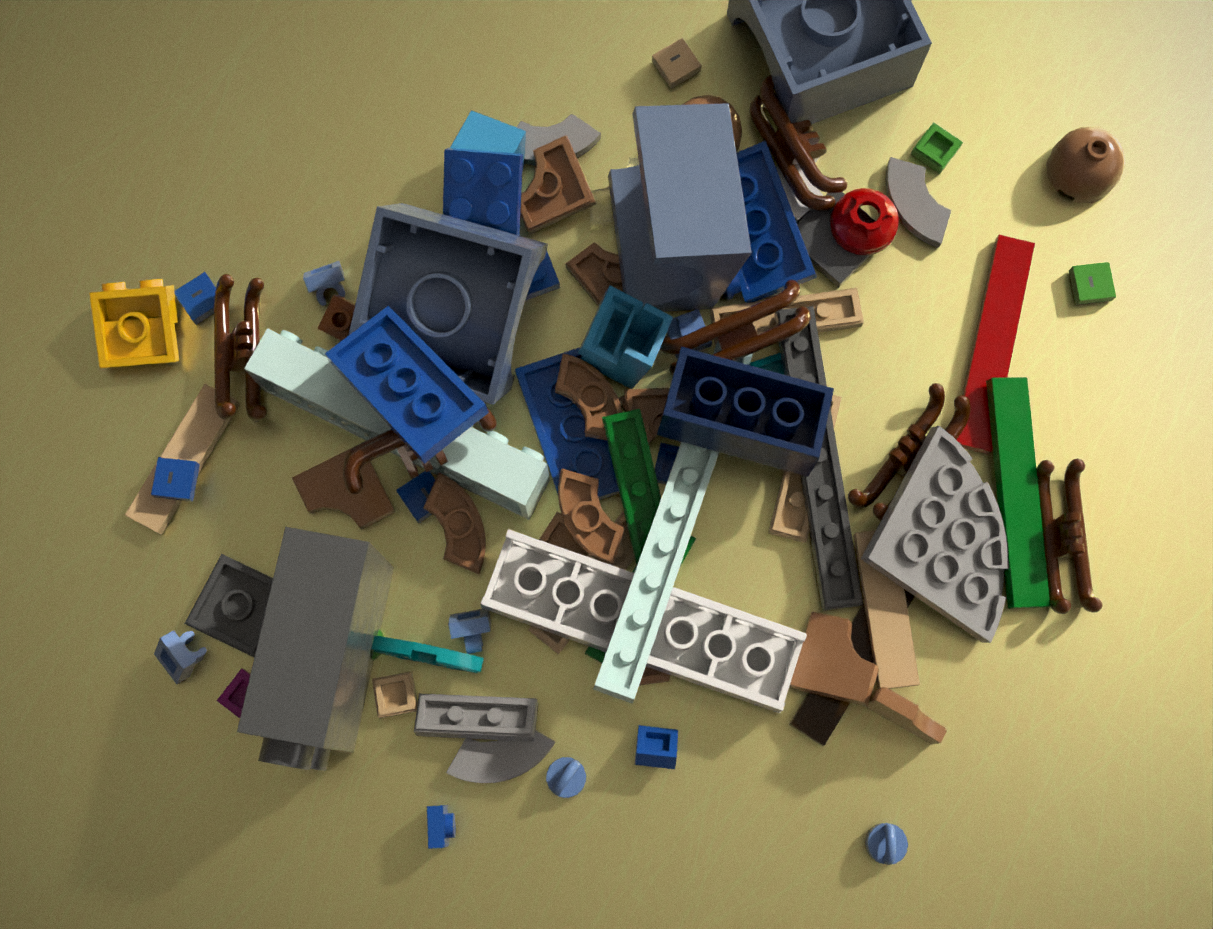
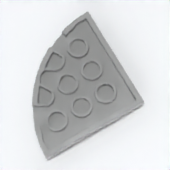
M931 427L861 560L982 643H991L998 628L1006 597L1002 596L1004 569H1009L1004 523L988 482L983 483L978 472L970 462L973 459L970 454L942 427Z

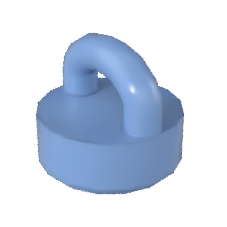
M562 757L555 760L549 766L546 781L549 789L555 795L562 798H570L577 795L584 788L586 772L579 761L571 757Z
M889 823L877 824L866 835V850L870 857L878 863L886 865L896 864L907 853V837L903 830L896 825Z

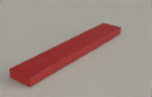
M1000 234L995 239L962 394L969 399L971 411L966 427L957 438V441L967 450L987 455L993 450L986 380L1008 377L1035 247L1033 242Z

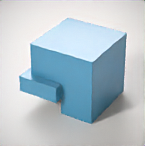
M471 110L450 148L523 154V171L526 131Z
M610 285L604 293L578 351L581 354L580 359L591 364L603 375L633 389L652 368L673 316L648 303H645L643 306V302Z

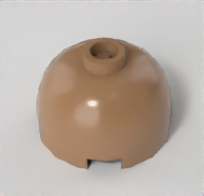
M1099 127L1077 128L1064 135L1053 147L1046 163L1047 177L1057 192L1060 189L1066 195L1074 197V202L1093 203L1105 198L1119 183L1125 168L1124 150L1119 140L1107 130Z

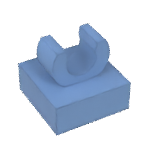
M339 261L304 273L303 279L309 293L317 290L316 298L320 305H326V298L323 293L327 288L336 289L338 295L345 298V289L340 283L345 278Z
M699 309L674 317L667 330V336L671 339H676L705 327ZM712 340L692 350L701 351L709 348L712 345Z
M478 609L450 615L448 625L451 639L464 637L467 654L483 651L481 633L491 632V618L488 610Z
M174 630L159 639L154 652L156 658L176 684L191 676L195 664L201 662L207 652L205 647L192 652L185 646L193 641L195 636L193 631L183 633L180 638Z

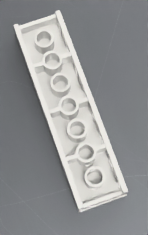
M508 529L485 596L482 598L481 608L607 652L634 573ZM673 587L646 667L780 713L784 709V701L807 634Z

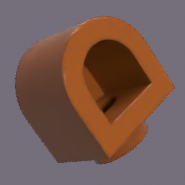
M333 295L318 329L340 341L345 339L349 335L355 303L340 295Z

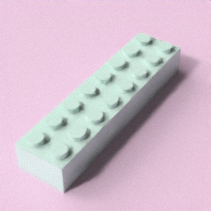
M267 328L244 368L262 390L364 440H369L391 429L329 362L325 355L328 350L316 346L313 351L301 345L302 339L293 333L282 330L278 334ZM473 426L442 449L448 460L447 463L440 465L435 456L430 459L434 468L430 472L436 475L440 472L455 481L462 488L530 520L550 481L547 463L543 462V455L528 447H523L520 451L508 445L509 439L495 431L485 434L473 428ZM397 449L391 451V453L400 457ZM419 458L412 461L415 465L424 469Z

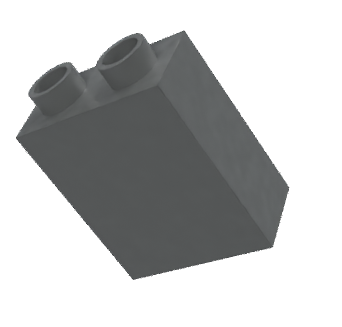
M285 527L237 729L239 733L263 737L258 761L298 769L326 771L331 750L354 753L373 666L374 650L371 648L374 636H377L379 629H381L394 569L370 542Z

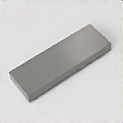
M419 693L414 733L416 736L534 741L538 701L537 698Z

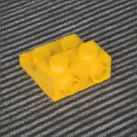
M163 279L139 281L140 288L126 289L125 282L101 284L102 291L89 293L100 368L179 361L174 324L178 323L174 285L163 286Z

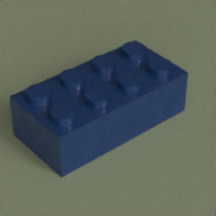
M681 347L657 435L809 477L820 457L834 388Z

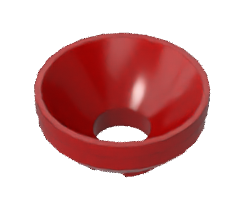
M861 188L850 191L840 198L832 211L830 228L836 242L848 252L856 255H873L883 251L893 241L898 229L899 217L896 207L886 195L873 189ZM863 205L874 207L879 215L878 220L873 223L863 222L858 217V208Z

